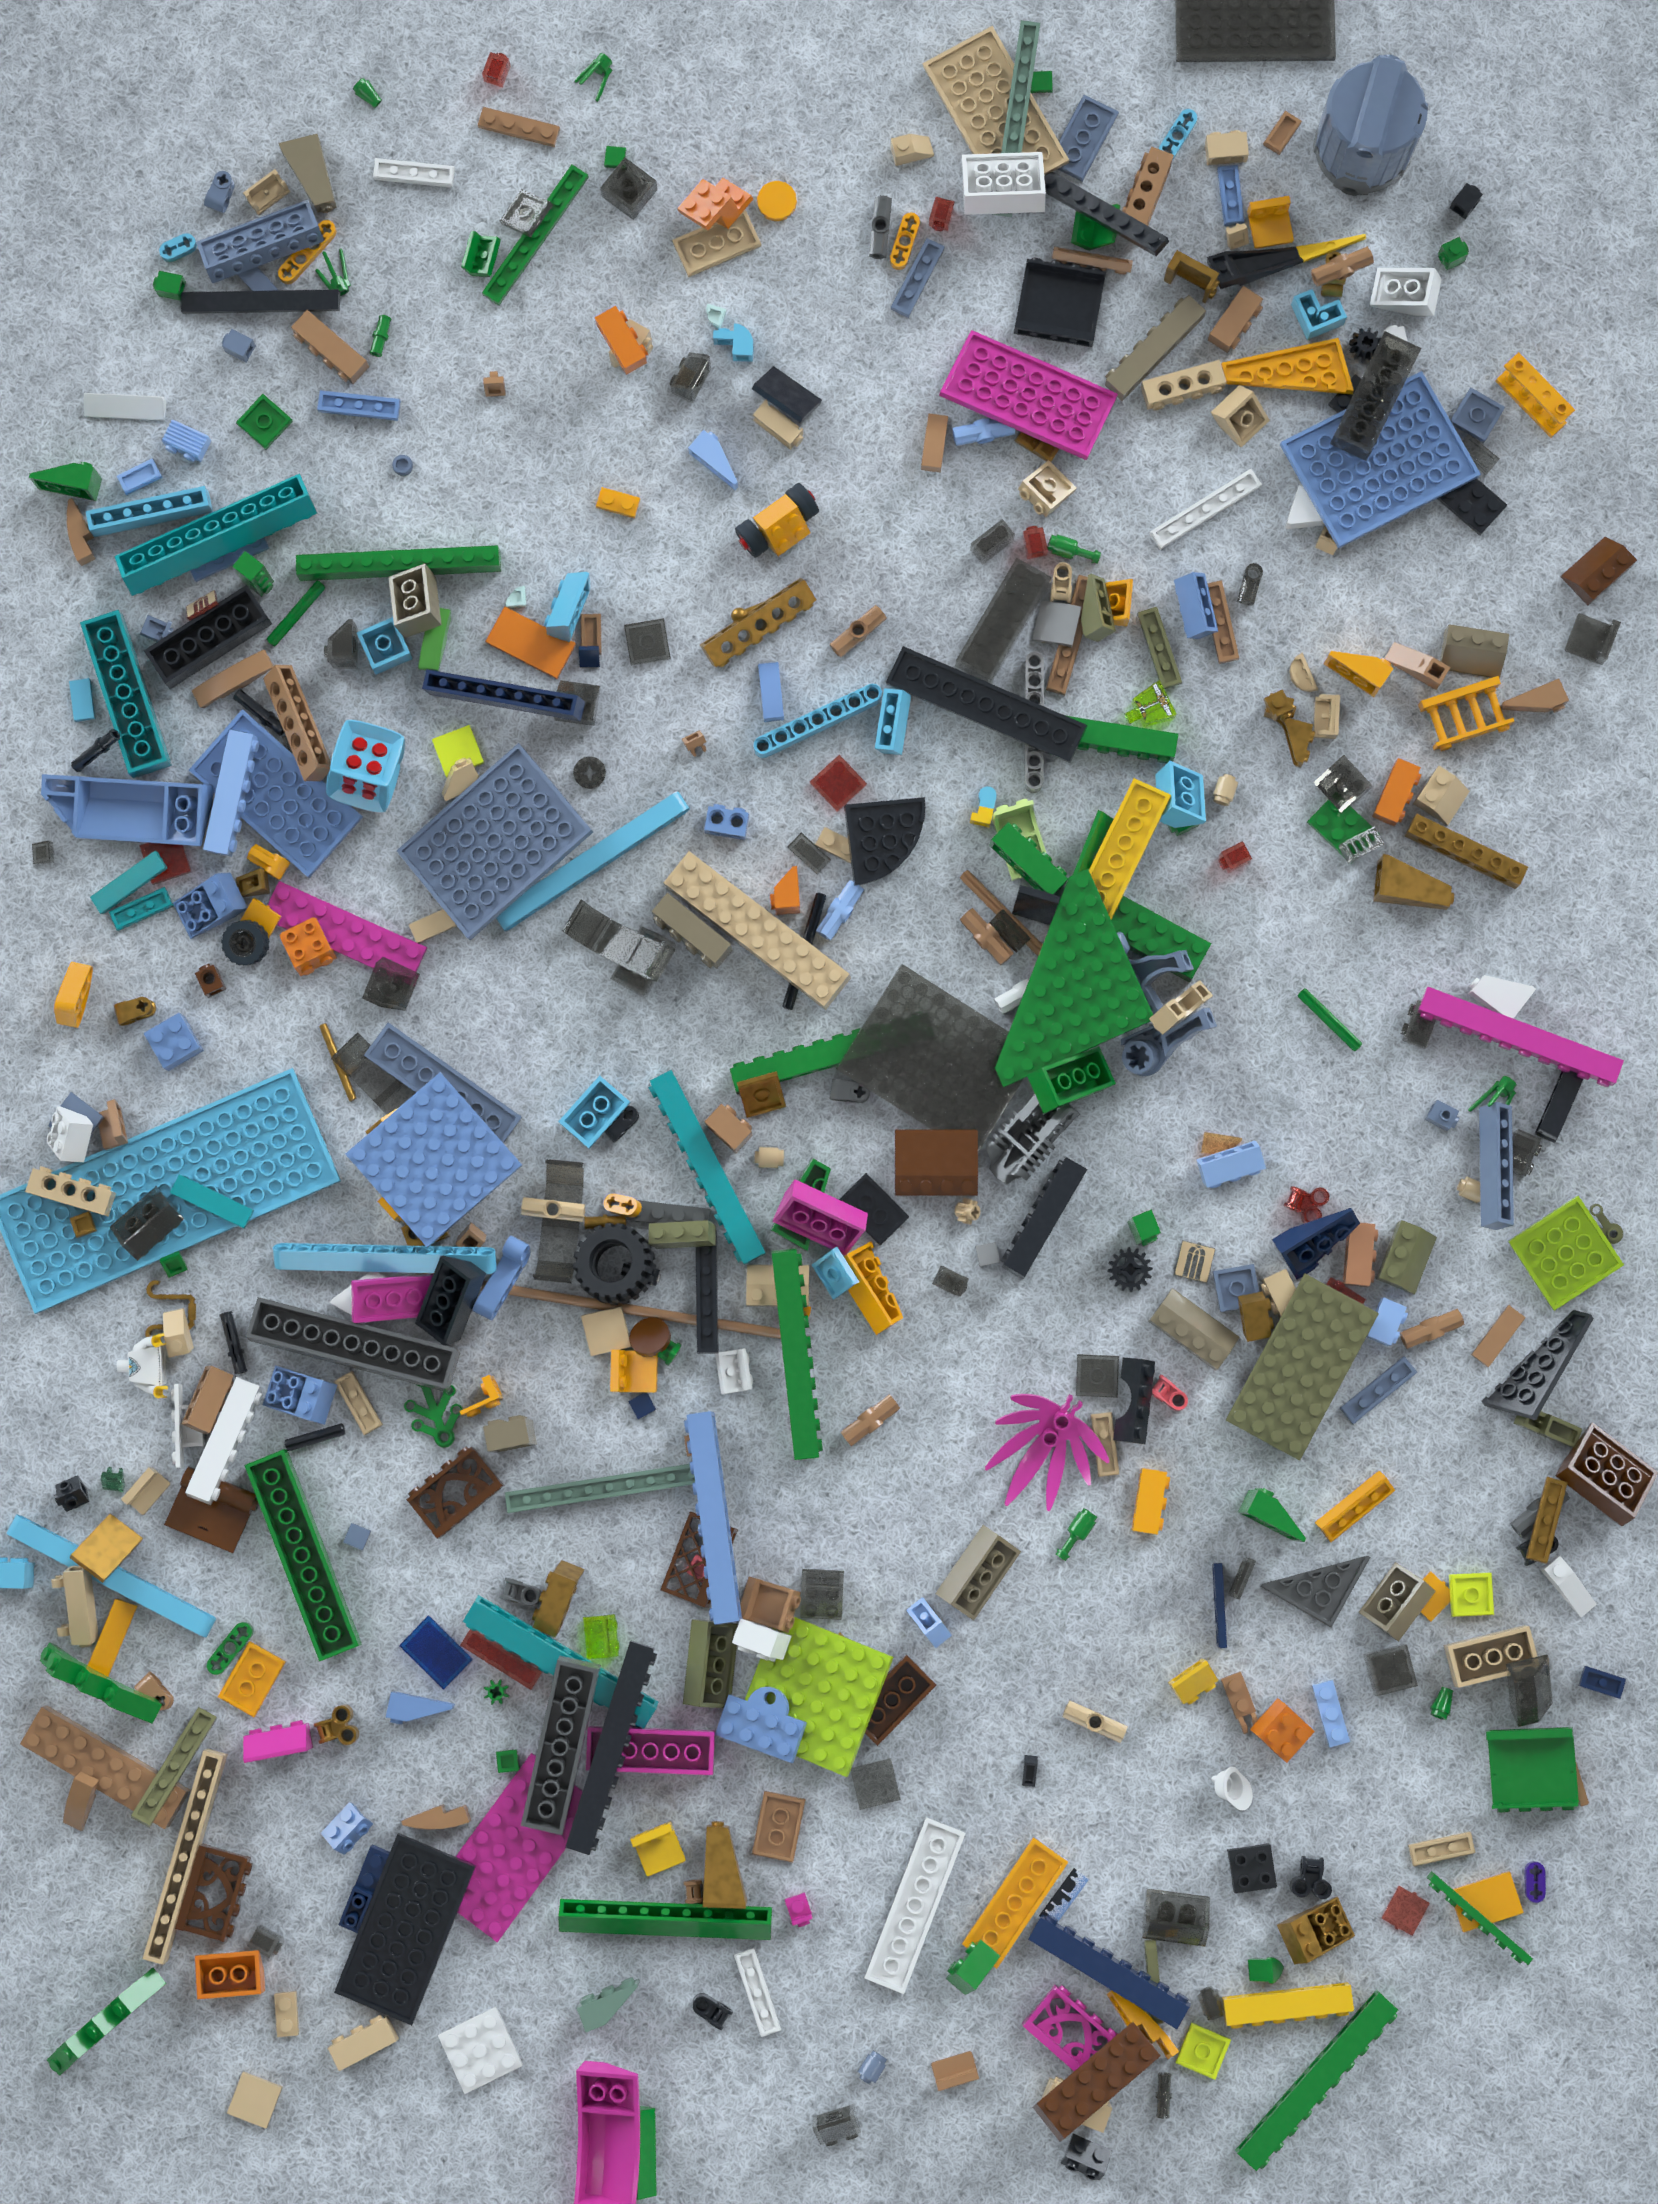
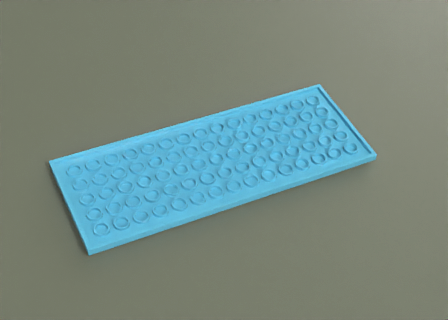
M291 1068L128 1139L127 1144L108 1150L104 1149L86 1157L84 1162H74L52 1172L51 1174L58 1176L60 1172L72 1175L71 1179L79 1181V1178L92 1181L91 1185L96 1187L99 1184L110 1186V1191L116 1193L109 1217L91 1212L97 1229L96 1232L76 1238L70 1218L88 1211L27 1193L25 1191L28 1183L0 1195V1231L34 1314H38L155 1263L162 1257L176 1251L185 1250L238 1226L171 1194L170 1191L179 1174L253 1209L254 1212L249 1221L341 1182V1179L295 1070ZM54 1179L48 1182L49 1190L54 1189L56 1186ZM74 1185L67 1189L69 1196H72L76 1191ZM90 1191L87 1194L89 1202L95 1199L94 1191Z

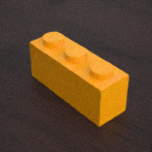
M1141 1468L1132 1531L1158 1535V1531H1162L1164 1519L1160 1518L1161 1511L1166 1509L1167 1503L1164 1491L1169 1488L1170 1477H1167V1472Z

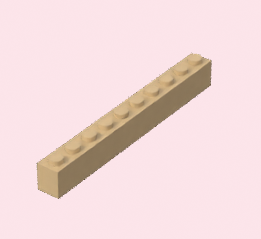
M211 1749L203 1750L143 1955L144 1960L162 1965L168 1962L177 1932L175 1926L198 1847L204 1839L228 1754Z

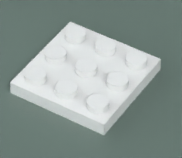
M496 2006L438 2034L464 2094L523 2066Z

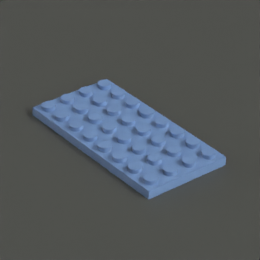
M242 709L193 764L189 771L203 784L213 785V793L215 794L229 730L256 736L258 738L257 741H259V748L257 753H254L253 761H255V766L249 776L250 789L245 794L246 808L243 813L241 812V818L310 878L359 823L363 816L352 806L328 797L326 794V783L323 780L304 781L294 755Z

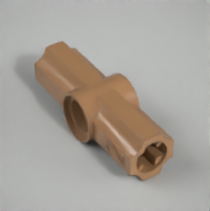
M1367 246L1348 255L1344 253L1336 256L1329 263L1312 269L1311 275L1314 284L1320 287L1336 279L1343 280L1353 275L1355 271L1372 265L1374 263L1372 252Z
M874 605L862 617L853 621L848 629L832 641L830 647L837 656L842 658L859 642L864 641L887 617L878 606ZM861 628L864 632L861 635H855L853 630Z
M973 908L960 918L961 923L972 933L974 940L979 946L987 950L1000 965L1005 963L1014 954L1000 938L997 930L990 923L987 924Z
M1457 1308L1438 1317H1431L1420 1322L1417 1326L1400 1332V1337L1406 1349H1409L1425 1341L1429 1342L1445 1335L1444 1333L1462 1327L1465 1325L1464 1319Z
M889 1394L874 1407L871 1406L857 1417L856 1421L848 1425L840 1433L850 1446H853L865 1435L871 1434L884 1423L883 1421L896 1413L900 1407Z

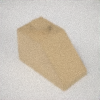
M907 134L891 138V151L895 166L934 157L928 136Z
M470 758L459 759L455 762V765L451 766L442 790L445 801L460 795L479 778Z
M184 1308L164 1312V1341L169 1358L190 1353L194 1346Z

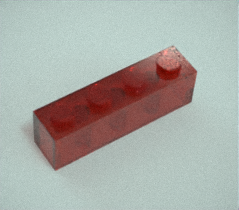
M470 1629L460 1644L469 1652L530 1690L534 1689L543 1674L538 1669V1666L523 1661L520 1655L515 1652L506 1651L498 1642L489 1641L479 1631Z

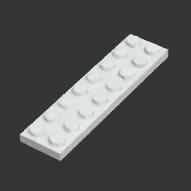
M925 1818L865 1974V1979L899 1993H905L964 1839L965 1832L931 1818Z

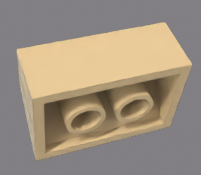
M747 1265L746 1306H777L773 1265ZM809 1265L798 1266L799 1274H804L805 1286L801 1287V1294L806 1295L807 1307H809Z

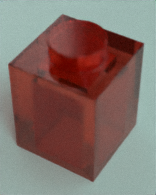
M490 52L482 72L484 82L503 88L511 67L509 58L505 54Z
M935 197L929 218V226L936 231H948L954 212L955 201Z
M1031 526L1023 531L1022 538L1027 559L1047 556L1048 548L1043 527Z
M1242 841L1222 851L1219 855L1220 859H1218L1222 869H1226L1230 873L1250 863L1252 857Z

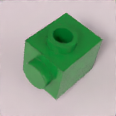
M1460 236L1441 245L1438 258L1446 270H1450L1465 262L1469 254L1468 246L1464 241L1462 242Z

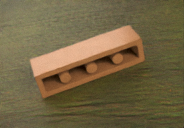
M308 310L291 326L294 332L293 337L300 344L306 343L309 346L308 350L314 356H321L324 359L323 363L329 369L335 368L338 371L337 375L343 381L347 382L349 380L354 384L369 368L367 360Z

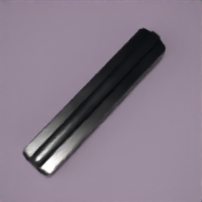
M340 1423L286 1439L285 1447L287 1451H293L346 1434L344 1425Z

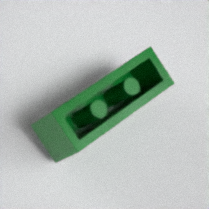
M244 551L232 567L241 581L262 597L272 590L274 580L262 563Z
M1152 1209L1132 1217L1127 1222L1136 1245L1142 1244L1144 1247L1154 1243L1158 1239L1157 1236L1161 1233Z

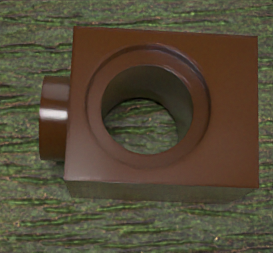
M203 965L195 973L206 997L210 998L227 989L215 965ZM208 975H214L215 977L214 982L211 984H206L205 982Z

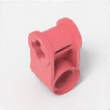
M1160 1374L1159 1380L1152 1388V1395L1175 1411L1183 1410L1188 1404L1186 1394ZM1164 1384L1165 1386L1163 1387V1389L1160 1392H1158V1390ZM1174 1396H1181L1183 1398L1184 1404L1181 1407H1176L1173 1404L1172 1399Z

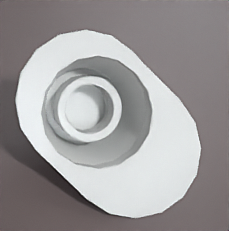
M1229 1767L1226 1771H1222L1217 1776L1212 1777L1211 1780L1215 1784V1793L1219 1798L1229 1801L1238 1810L1249 1808L1253 1798L1252 1788L1249 1781L1238 1769Z

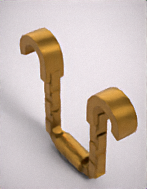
M151 1281L146 1288L147 1294L151 1298L159 1300L188 1299L190 1301L188 1304L189 1330H191L195 1326L194 1320H196V1299L191 1294L155 1295L152 1292V1288L155 1285H159L161 1281ZM163 1324L149 1326L146 1329L145 1336L151 1337V1332L154 1329L163 1330Z

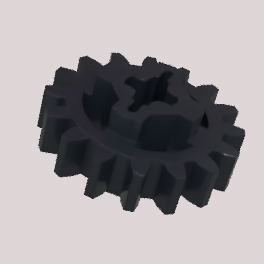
M1128 1247L1126 1253L1120 1249V1256L1113 1254L1112 1256L1115 1261L1108 1262L1112 1268L1108 1269L1107 1272L1113 1275L1109 1280L1116 1281L1114 1287L1121 1285V1291L1128 1288L1129 1292L1132 1293L1133 1287H1136L1139 1291L1141 1290L1140 1284L1146 1286L1147 1282L1145 1279H1151L1152 1277L1148 1274V1271L1153 1270V1267L1147 1266L1151 1260L1144 1259L1145 1252L1139 1255L1138 1248L1131 1252V1248ZM1125 1257V1263L1122 1266H1117L1119 1260ZM1134 1257L1139 1259L1142 1265H1138L1134 1261ZM1128 1264L1131 1265V1268L1139 1269L1132 1272L1131 1275L1125 1270L1121 1271L1127 1268ZM1143 1273L1142 1278L1135 1283V1276ZM1118 1275L1125 1277L1127 1283L1120 1280Z

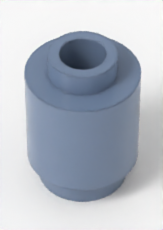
M873 2050L871 2054L867 2055L858 2072L861 2074L859 2078L869 2085L871 2082L876 2083L886 2067L887 2059Z

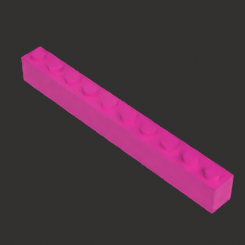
M1431 987L1425 989L1417 1013L1421 1014L1420 1017L1423 1019L1441 1021L1440 1024L1444 1027L1452 1028L1454 1026L1459 1028V1031L1463 1034L1480 1036L1479 1039L1484 1042L1491 1043L1493 1041L1499 1043V1047L1503 1049H1515L1519 1051L1518 1054L1528 1058L1530 1056L1536 1057L1538 1062L1550 1065L1552 1063L1557 1065V1068L1561 1071L1576 1072L1578 1077L1589 1080V1078L1597 1080V1084L1604 1087L1616 1084L1624 1060Z

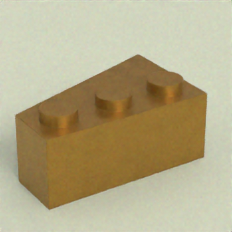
M561 1560L554 1572H549L545 1582L548 1584L547 1590H543L539 1598L541 1606L539 1609H535L532 1620L535 1621L533 1628L556 1638L570 1607L573 1594L577 1590L576 1586L579 1578L583 1575L585 1569Z

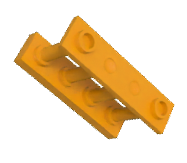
M1518 352L1503 366L1506 370L1495 382L1552 438L1566 425L1567 422L1565 420L1575 409Z
M1499 676L1420 701L1418 704L1420 712L1427 711V713H1430L1439 742H1436L1433 746L1434 750L1440 749V751H1445L1452 748V744L1498 730V733L1510 729V726L1514 723V718L1505 720L1495 693L1497 691L1496 688L1501 684ZM1483 692L1489 698L1497 723L1488 726L1485 725L1476 700L1477 694ZM1464 698L1469 702L1478 728L1470 732H1466L1457 707L1458 700ZM1443 705L1449 707L1458 732L1457 736L1448 739L1437 711L1439 710L1438 707Z

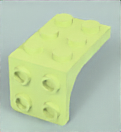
M1022 799L1017 801L1014 806L1008 807V805H1003L996 808L997 811L993 813L992 818L996 834L1007 822L1011 825L1015 823L1022 830L1021 834L1026 839L1028 837L1037 844L1036 848L1041 853L1043 851L1046 853L1034 814L1033 800ZM1006 862L1011 880L1021 879L1022 877Z

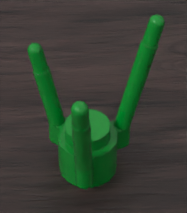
M600 53L574 80L575 83L579 81V84L582 85L594 71L599 75L604 73L595 99L596 102L600 100L607 79L613 71L610 68L612 60L607 55Z
M339 249L343 278L336 275L327 253L323 251L322 254L333 277L330 280L331 284L319 269L315 270L329 290L339 289L340 296L349 292L348 287L351 284L348 280L343 249Z
M1503 1076L1468 1111L1474 1110L1494 1091L1496 1093L1487 1104L1488 1107H1491L1499 1096L1504 1098L1508 1096L1505 1104L1510 1105L1512 1098L1516 1094L1514 1091L1517 1086L1516 1082L1510 1077Z

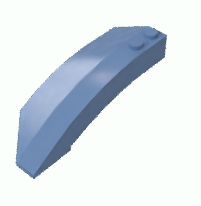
M42 774L41 795L53 806L56 814L70 827L71 832L76 838L201 846L212 808L213 785Z

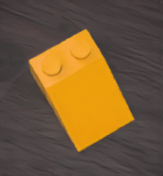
M1331 651L1324 662L1325 666L1372 697L1376 696L1394 669L1391 667L1390 662L1383 658L1379 659L1373 656Z

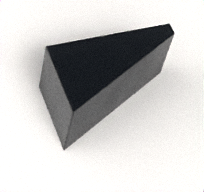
M1024 1755L1022 1786L1035 1787L1038 1756Z

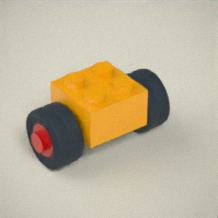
M796 483L785 492L784 496L753 517L756 525L749 519L735 528V532L742 548L756 558L770 547L779 557L808 536L811 532L805 521L819 513V508L813 494L801 483Z

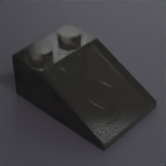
M854 2104L813 2116L812 2128L820 2145L832 2146L837 2144L839 2139L846 2138V2140L857 2138L858 2133H861V2126Z

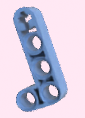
M509 1236L502 1250L503 1256L497 1265V1270L492 1273L473 1307V1312L491 1321L497 1315L530 1257V1245L513 1236Z

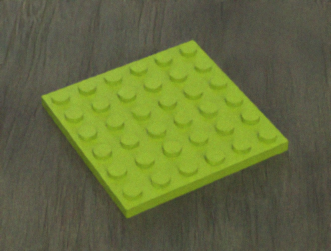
M794 1617V1625L789 1630V1633L774 1629L791 1636L784 1659H776L773 1662L760 1658L745 1700L748 1701L750 1695L762 1687H773L783 1692L789 1703L788 1716L807 1722L796 1756L848 1777L894 1657ZM773 1692L767 1695V1702L769 1704L775 1702L776 1695Z

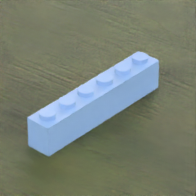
M229 730L203 848L207 852L232 857L233 852L237 849L236 835L237 832H240L242 821L240 820L241 812L243 813L246 808V801L244 799L245 794L249 792V776L255 766L253 757L259 748L258 738L253 734Z

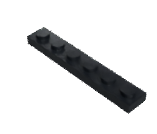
M717 1230L716 1246L696 1247L697 1354L719 1353Z

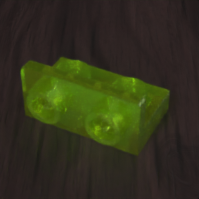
M615 1614L583 1617L587 1659L619 1656L620 1645L617 1640L618 1623Z

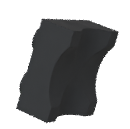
M1269 1843L1227 1849L1235 1894L1277 1888L1272 1850Z

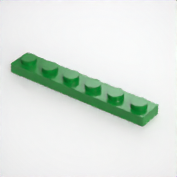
M1431 1871L1426 1878L1431 1881L1428 1885L1437 1893L1440 1891L1444 1892L1447 1895L1445 1898L1447 1902L1454 1908L1456 1905H1459L1463 1909L1461 1914L1470 1921L1475 1919L1480 1924L1478 1928L1487 1936L1489 1933L1495 1936L1494 1942L1503 1950L1506 1947L1513 1952L1510 1956L1519 1964L1524 1961L1529 1965L1532 1962L1533 1958L1435 1873Z

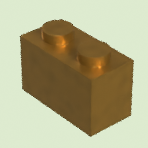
M1263 1292L1238 1296L1242 1329L1247 1342L1270 1338L1271 1329H1274L1272 1317H1269L1268 1311L1271 1310L1269 1298H1265Z

